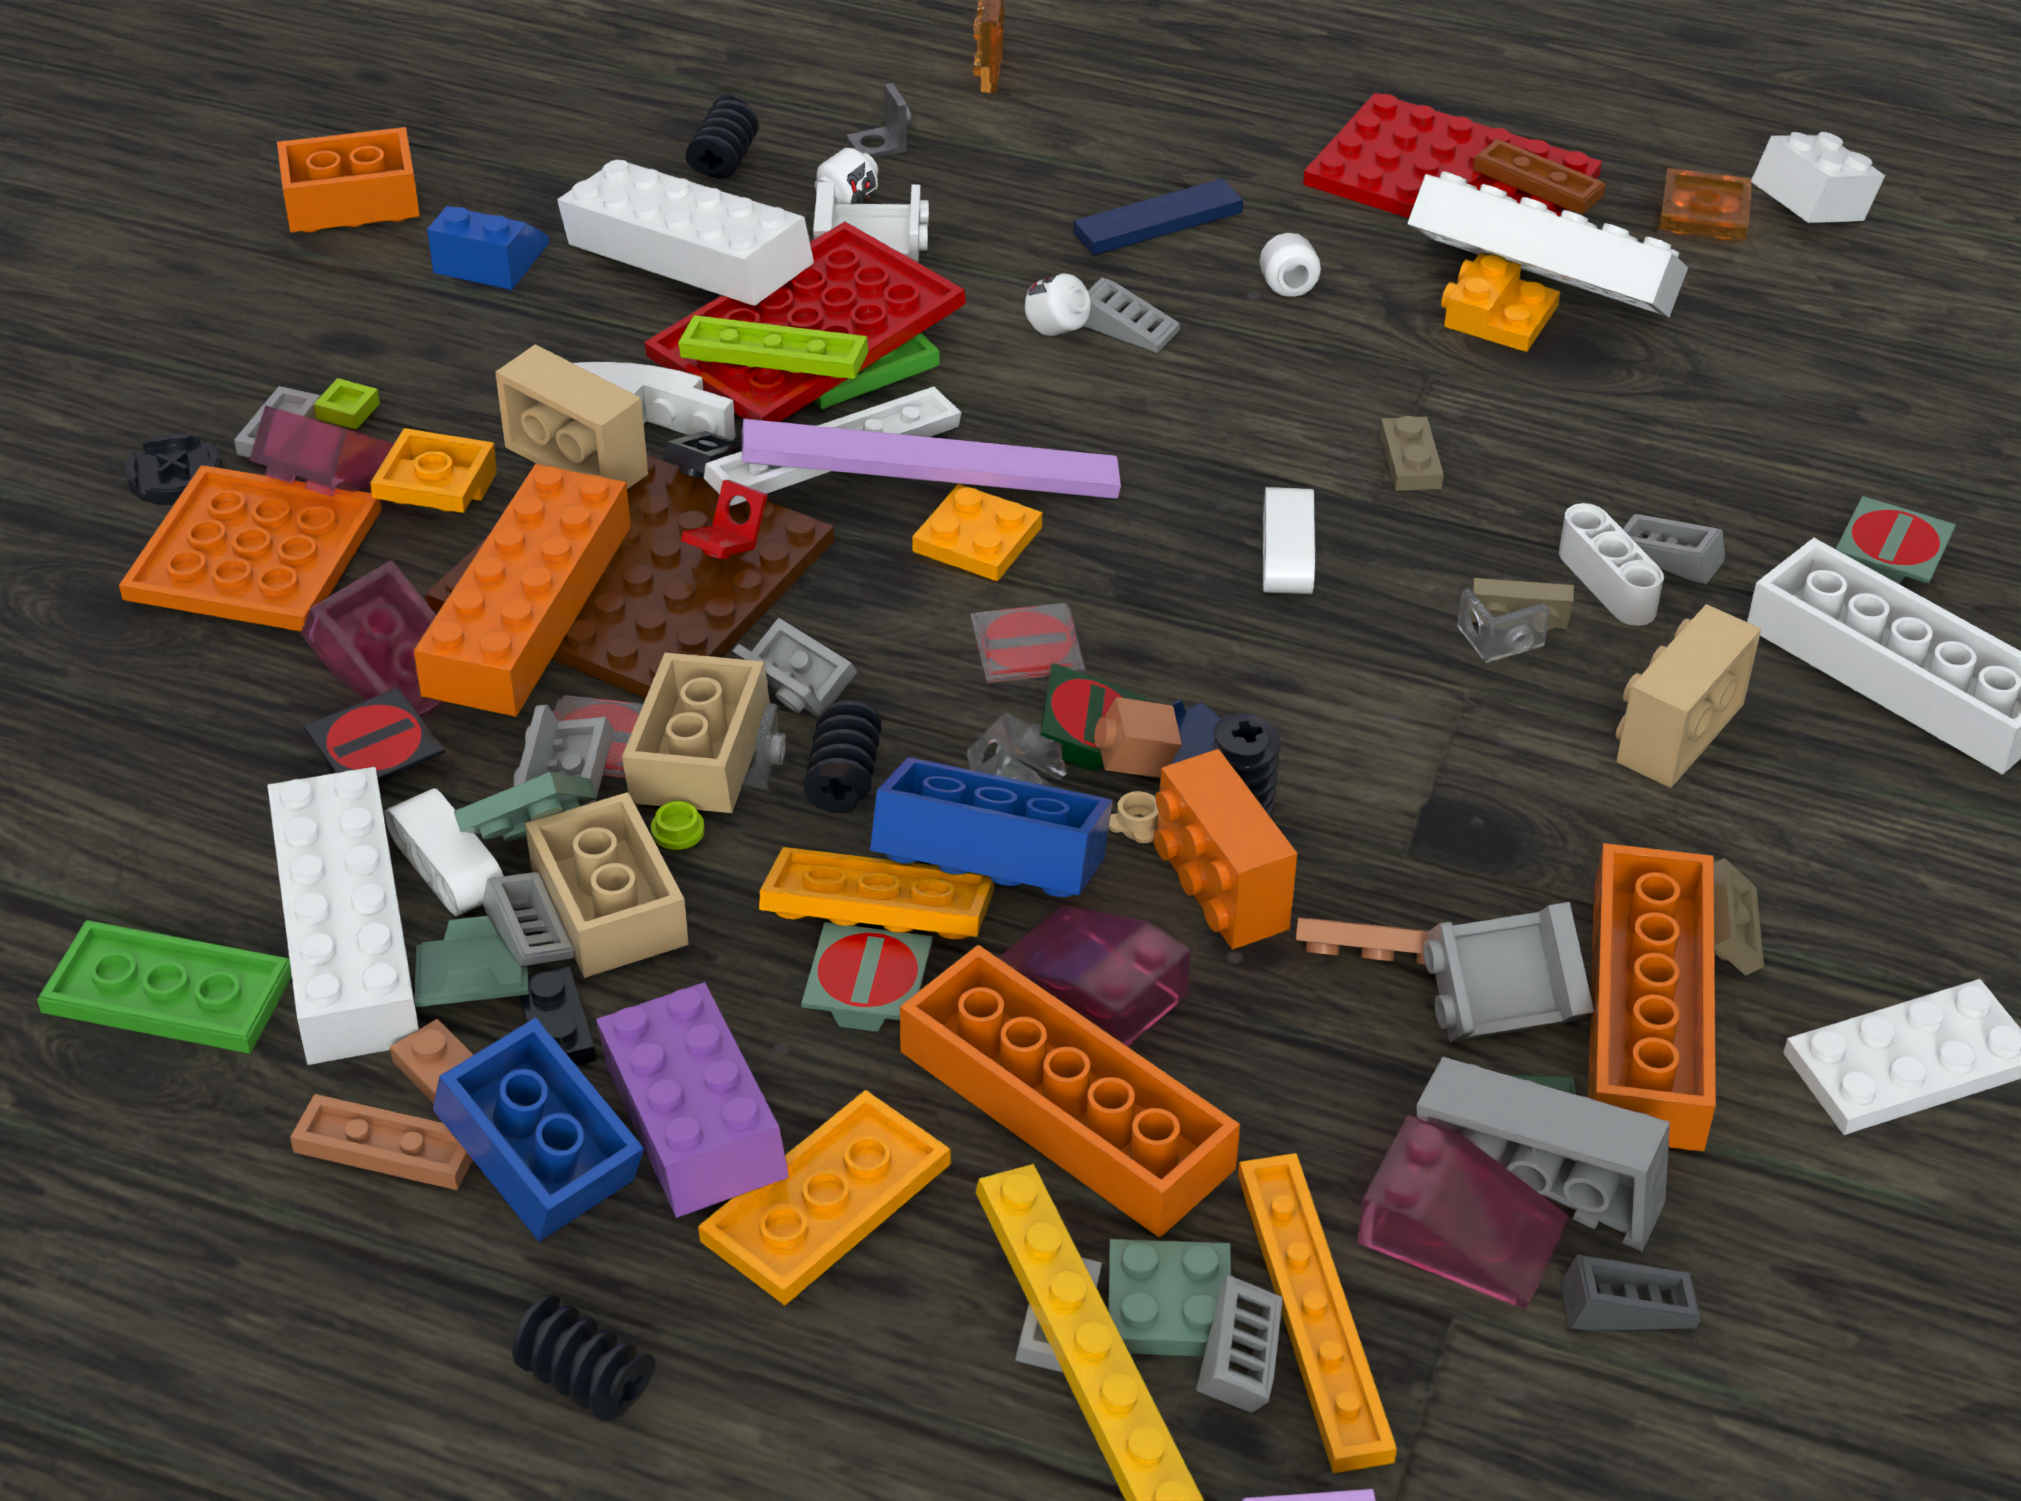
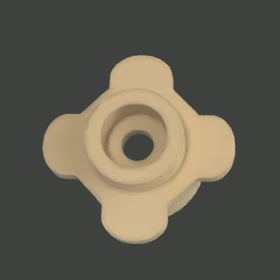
M1141 791L1125 794L1118 802L1117 813L1110 816L1109 830L1115 833L1123 832L1128 838L1134 839L1138 843H1150L1153 841V833L1158 828V809L1155 797Z

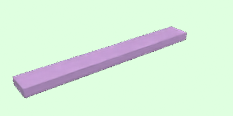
M752 419L743 420L742 462L1114 499L1118 498L1121 488L1117 456Z

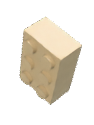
M537 345L532 346L495 372L505 448L539 465L553 466L559 469L624 481L627 483V489L648 474L642 401L640 397Z
M1707 604L1692 620L1688 618L1683 620L1676 631L1674 640L1667 647L1660 646L1654 653L1645 672L1642 675L1639 673L1634 674L1625 688L1623 701L1627 702L1628 705L1626 714L1620 721L1616 731V739L1620 740L1616 762L1672 788L1744 705L1761 628Z
M664 653L622 756L627 788L634 804L662 806L673 801H683L690 803L697 810L733 812L771 708L764 661Z
M629 792L525 823L531 869L533 872L539 871L574 947V958L584 978L689 945L685 899Z

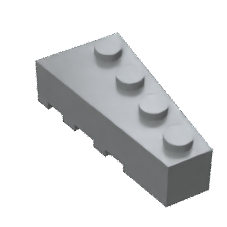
M1442 1057L1417 1103V1145L1486 1178L1497 1172L1507 1177L1519 1189V1194L1538 1203L1542 1195H1545L1576 1210L1573 1220L1594 1230L1598 1222L1626 1234L1622 1242L1623 1244L1643 1252L1665 1204L1670 1122L1644 1113L1595 1101L1585 1096H1578L1543 1086L1529 1080H1522L1487 1070L1474 1064Z

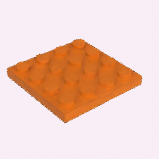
M201 465L119 584L122 600L307 632L381 512L380 499L372 498V493Z

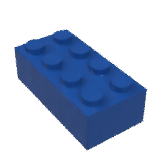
M908 757L877 789L870 851L884 853L888 859L898 863L921 861L938 865L941 871L949 874L960 875L972 872L990 876L991 881L1000 885L1015 886L1024 883L1042 887L1043 892L1056 897H1069L1073 894L1080 895L1105 858L1113 800Z

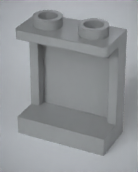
M1570 902L1548 905L1536 913L1452 926L1451 922L1439 923L1426 933L1428 940H1425L1423 944L1424 961L1430 974L1435 973L1439 995L1435 997V1013L1439 1026L1442 1029L1447 1028L1449 1042L1577 1022L1594 1013Z

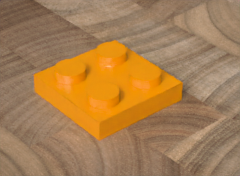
M958 483L913 535L912 550L923 556L998 581L1042 528V512Z

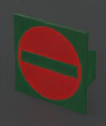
M1052 662L1049 671L1040 736L1062 744V760L1096 772L1104 766L1100 748L1096 746L1094 740L1098 720L1101 717H1105L1116 697L1146 701V696Z

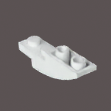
M573 363L640 397L644 423L647 421L687 435L707 431L731 440L735 438L733 400L703 391L702 377L657 366L634 363Z

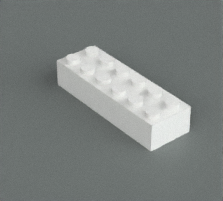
M624 160L608 162L601 171L587 180L576 183L571 191L557 199L569 245L754 306L814 263L804 216L784 211L782 208L761 204L749 198L725 193L716 188H709L689 182L686 179L666 175L654 169L630 164Z
M1442 171L1440 178L1428 174L1425 175L1407 224L1429 239L1477 255L1483 253L1501 256L1507 261L1521 264V269L1670 317L1688 267L1678 258L1679 252L1670 249V244L1651 237H1645L1644 243H1640L1638 239L1629 235V231L1604 223L1602 230L1597 229L1596 225L1587 222L1588 218L1563 210L1561 217L1556 216L1557 213L1546 209L1547 205L1533 199L1522 197L1520 204H1518L1515 199L1506 196L1507 193L1505 191L1482 184L1480 191H1478L1476 187L1467 184L1466 179Z
M1816 538L1811 539L1756 582L1747 623L1761 628L1760 636L2002 775L2021 759V651Z
M376 767L268 784L296 1013L307 1065L390 1050V1046L419 1030Z

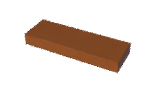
M1496 139L1474 157L1473 170L1580 215L1584 214L1604 197L1606 184L1602 181L1499 139Z

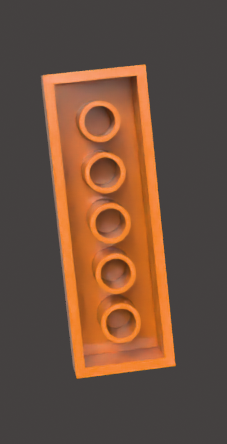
M534 465L414 649L422 697L517 717L631 528L626 482L598 475L559 469L553 466Z
M1603 843L1594 886L1591 999L1594 1013L1590 1014L1588 1098L1670 1122L1668 1147L1704 1152L1716 1107L1714 858L1712 855Z
M980 945L974 947L900 1006L901 1053L1158 1238H1161L1236 1170L1240 1124Z

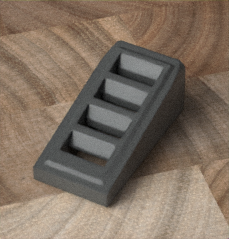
M1576 1255L1561 1282V1291L1569 1328L1590 1331L1697 1328L1701 1321L1691 1276L1688 1272ZM1638 1292H1643L1644 1300L1639 1299ZM1661 1292H1668L1670 1304L1663 1303Z

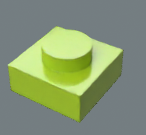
M337 378L314 403L316 419L357 430L380 404L378 389Z

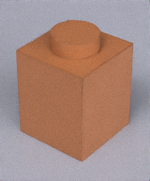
M1116 697L1105 717H1101L1098 720L1095 728V744L1100 748L1104 769L1107 771L1161 778V768L1171 764L1182 746L1172 705Z

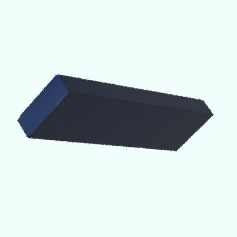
M1222 178L1074 220L1073 233L1093 255H1097L1243 212V199Z

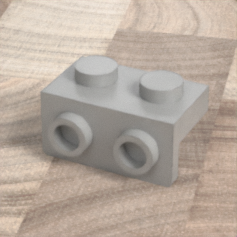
M780 618L775 621L752 651L740 644L732 651L737 659L764 661L767 685L777 691L775 696L785 706L798 714L804 708L818 717L823 709L833 704L858 672L851 662Z
M537 705L531 725L528 726L525 733L526 744L520 767L514 773V786L553 772L591 779L597 797L614 728L606 717L558 721L548 705ZM595 799V800H592V801H590V802H587V803H585V804H583V805H587V804L596 802V799Z

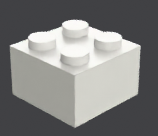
M1792 132L1790 136L1770 137L1751 182L1808 223L1865 220L1885 175L1871 166V159L1860 153L1850 152L1842 146L1843 141L1831 133L1819 132L1818 135L1807 136L1802 133Z

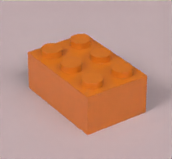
M406 127L277 142L282 188L290 232H316L323 228L340 226L358 227L365 223L381 221L401 222L408 218L420 217Z
M1216 749L1162 767L1160 791L1155 796L1158 809V829L1153 833L1154 845L1161 859L1164 861L1169 860L1178 873L1185 893L1189 896L1194 895L1204 909V915L1210 928L1214 932L1219 931L1232 950L1290 930L1298 853L1221 751Z

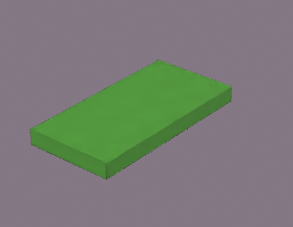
M86 920L38 997L37 1002L41 1013L251 1054L289 984L292 973L289 958Z

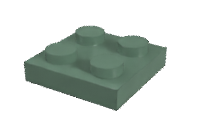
M549 772L453 812L460 832L481 834L483 839L502 836L504 841L508 842L527 836L525 823L580 807V805L595 800L597 797L591 779Z
M1110 1239L1108 1312L1129 1354L1204 1356L1222 1280L1227 1275L1231 1276L1230 1243Z

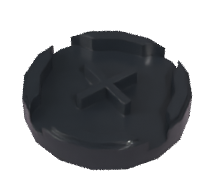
M167 434L150 439L142 444L144 450L140 451L136 456L133 451L127 457L124 468L131 492L142 501L157 505H174L201 465L223 469L221 457L216 446L211 442L208 445L202 443L199 436L191 434Z

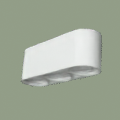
M1265 487L1263 510V592L1313 594L1315 573L1314 490Z
M1586 503L1575 504L1569 507L1565 512L1559 546V556L1562 561L1618 620L1634 626L1647 625L1652 622L1657 614L1664 579L1660 567L1600 507Z
M433 788L386 809L384 812L389 832L401 852L453 916L458 917L482 906L487 879L503 877V873L495 858L474 833L460 832L453 812L455 809L437 789Z

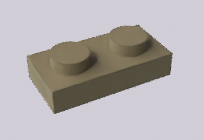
M1427 416L1381 418L1380 436L1395 491L1442 489L1444 474Z
M1474 578L1469 601L1468 622H1480L1489 626H1502L1505 624L1533 626L1541 630L1567 629L1574 602V585Z
M1723 858L1714 863V952L1720 959L1728 960L1747 976L1764 967L1757 887Z

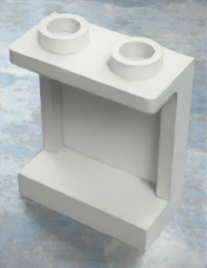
M835 182L817 183L813 229L814 240L846 221L919 263V251H928L929 200H920V185H912L911 204H835Z

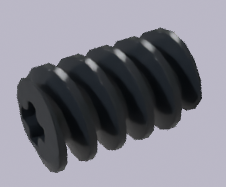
M734 94L721 95L714 101L713 106L688 145L686 162L692 169L701 174L718 179L729 178L736 172L738 165L741 163L743 156L746 154L748 147L759 130V121L754 111L748 107L744 100Z
M839 701L823 709L816 720V731L813 735V746L810 750V760L804 780V792L810 802L820 809L831 813H846L854 809L859 800L867 796L871 790L874 762L877 759V747L880 742L879 734L882 731V719L878 712L869 705L857 701Z
M1246 713L1227 715L1220 719L1214 727L1212 750L1219 749L1271 818L1275 809L1274 798L1278 777V753L1281 746L1280 735L1274 725L1262 717Z
M547 1295L538 1300L525 1313L517 1328L512 1348L514 1363L526 1372L532 1371L533 1376L544 1384H552V1388L561 1395L570 1396L571 1400L581 1408H590L591 1414L601 1421H611L623 1415L637 1402L646 1390L655 1370V1359L648 1353L641 1354L636 1358V1347L631 1342L624 1341L617 1345V1335L612 1330L604 1329L598 1332V1323L590 1316L579 1320V1311L571 1304L559 1309L560 1298L557 1295Z

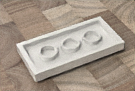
M1981 979L1789 1037L1783 1052L1843 1135L2021 1079V1028Z

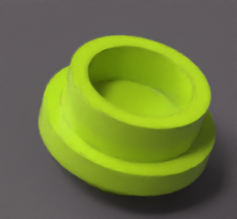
M673 801L662 805L657 810L651 823L653 840L661 847L671 850H682L694 846L702 839L705 832L702 816L693 805L683 801Z

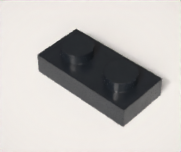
M704 431L668 441L663 460L678 464V470L683 474L704 478L706 463L741 452L742 443Z
M570 966L528 975L529 994L518 996L525 1022L527 1023L536 1017L576 1066L595 1062L594 1043Z

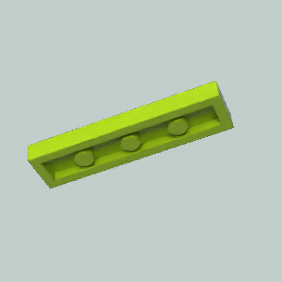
M695 315L678 343L681 358L850 379L856 378L869 351L867 336Z

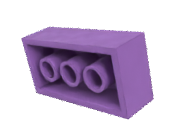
M705 982L596 1019L608 1071L676 1218L789 1178L779 1125Z

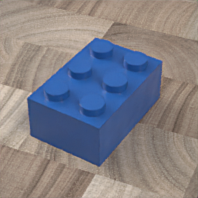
M536 1017L439 1076L433 1111L539 1242L634 1181L644 1147Z

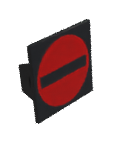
M399 688L304 726V730L324 756L326 765L332 774L376 767L377 779L379 781L445 753L443 746Z

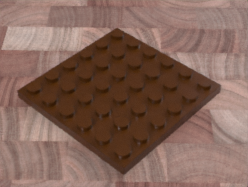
M647 455L648 474L627 489L631 528L551 660L646 699L664 653L723 658L834 542V526L766 500L755 550L732 554L730 559L710 557L702 553V549L682 542L681 538L683 531L712 526L720 494L704 478L683 474L678 470V466ZM748 501L732 506L729 505V513L732 519L739 524H744L748 521L751 515V507ZM487 537L425 593L428 609L435 612L440 611Z

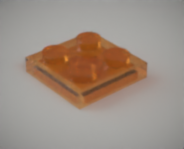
M978 0L977 16L974 19V41H978L977 51H975L974 76H981V92L997 93L1004 53V0Z
M1668 168L1659 229L1671 230L1677 234L1695 233L1711 235L1723 240L1732 238L1745 240L1749 223L1752 179Z

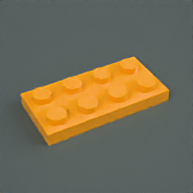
M783 847L760 889L759 910L775 912L779 917L786 919H800L805 916L828 918L832 923L842 926L868 923L883 925L885 929L892 932L901 933L917 929L937 932L940 936L948 939H963L968 936H978L994 892V882L990 880V876L972 872L960 875L945 873L936 865L898 863L887 859Z
M865 1090L785 1155L789 1178L733 1197L698 1226L700 1242L785 1306L951 1165V1149Z

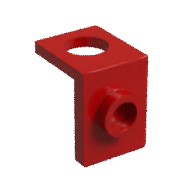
M729 479L723 480L712 526L683 531L681 541L702 549V553L718 559H730L732 554L755 550L767 494ZM735 496L744 497L751 507L750 518L744 524L735 522L729 513L730 502Z

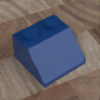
M446 206L427 229L433 273L513 290L549 244V236L525 222L507 219L499 215L492 216L473 212L462 207Z

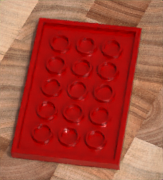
M1374 93L1304 170L1303 185L1410 218L1425 175L1428 174L1440 178L1443 171L1466 179V183L1476 187L1478 191H1480L1482 184L1505 191L1507 193L1506 196L1515 199L1518 204H1520L1522 197L1547 205L1546 209L1557 213L1556 216L1561 217L1563 210L1572 211L1473 170L1474 157L1496 139H1499L1594 179H1598L1600 176L1602 161L1590 158L1582 152H1570L1550 146L1542 140H1531L1517 136L1502 128H1491L1474 123L1466 117H1454L1441 113L1426 105H1415L1398 100L1390 94Z
M844 221L810 242L814 261L812 265L754 306L722 295L645 341L646 356L663 368L702 377L703 391L732 399L734 413L743 419L781 422L849 378H834L826 375L802 372L792 373L786 370L681 358L678 343L694 315L867 336L869 351L859 370L860 372L966 304L965 289Z

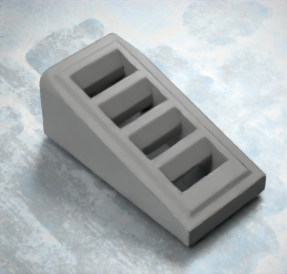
M1102 277L1088 290L1091 310L1088 320L1083 325L1084 327L1158 353L1180 331L1179 322L1109 279ZM1149 328L1155 329L1152 333L1148 331Z
M1634 514L1623 527V530L1661 569L1693 582L1707 584L1725 560L1723 531L1718 528ZM1644 534L1649 536L1647 539L1642 538Z
M539 871L487 879L482 901L483 907L520 966L574 957V947ZM535 920V921H531V922L519 923V922H523V921ZM543 932L542 934H536V935H529V936H525V935H524V934H529V933Z
M1230 1275L1223 1278L1196 1391L1250 1413H1253L1269 1402L1275 1372L1283 1297ZM1237 1298L1263 1308L1261 1316L1236 1307ZM1237 1320L1257 1328V1336L1234 1327V1321ZM1232 1341L1252 1348V1356L1232 1348ZM1231 1361L1248 1368V1374L1244 1375L1230 1369L1229 1362Z

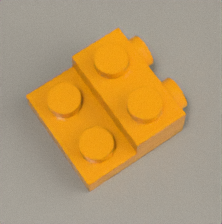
M1480 253L1474 262L1467 259L1463 262L1458 275V284L1449 282L1444 290L1441 307L1446 309L1444 327L1527 352L1558 307L1560 291L1545 287L1538 282H1527L1519 279L1521 264L1507 261L1501 256Z
M404 428L370 482L372 498L393 501L397 504H412L436 508L446 512L464 513L472 499L482 500L497 474L494 442Z

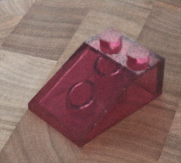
M265 405L249 461L267 466L266 476L293 483L296 475L308 479L305 486L306 489L334 496L336 488L356 492L369 485L395 443Z
M392 560L310 608L301 632L302 637L331 673L364 699L369 700L399 688L420 717L445 703V701L421 696L414 649L435 619L436 614Z
M1063 905L998 957L1001 961L1125 1046L1130 1045L1188 995L1191 949L1148 921Z
M1408 1115L1363 1198L1357 1243L1526 1310L1567 1225L1569 1216L1465 1136Z

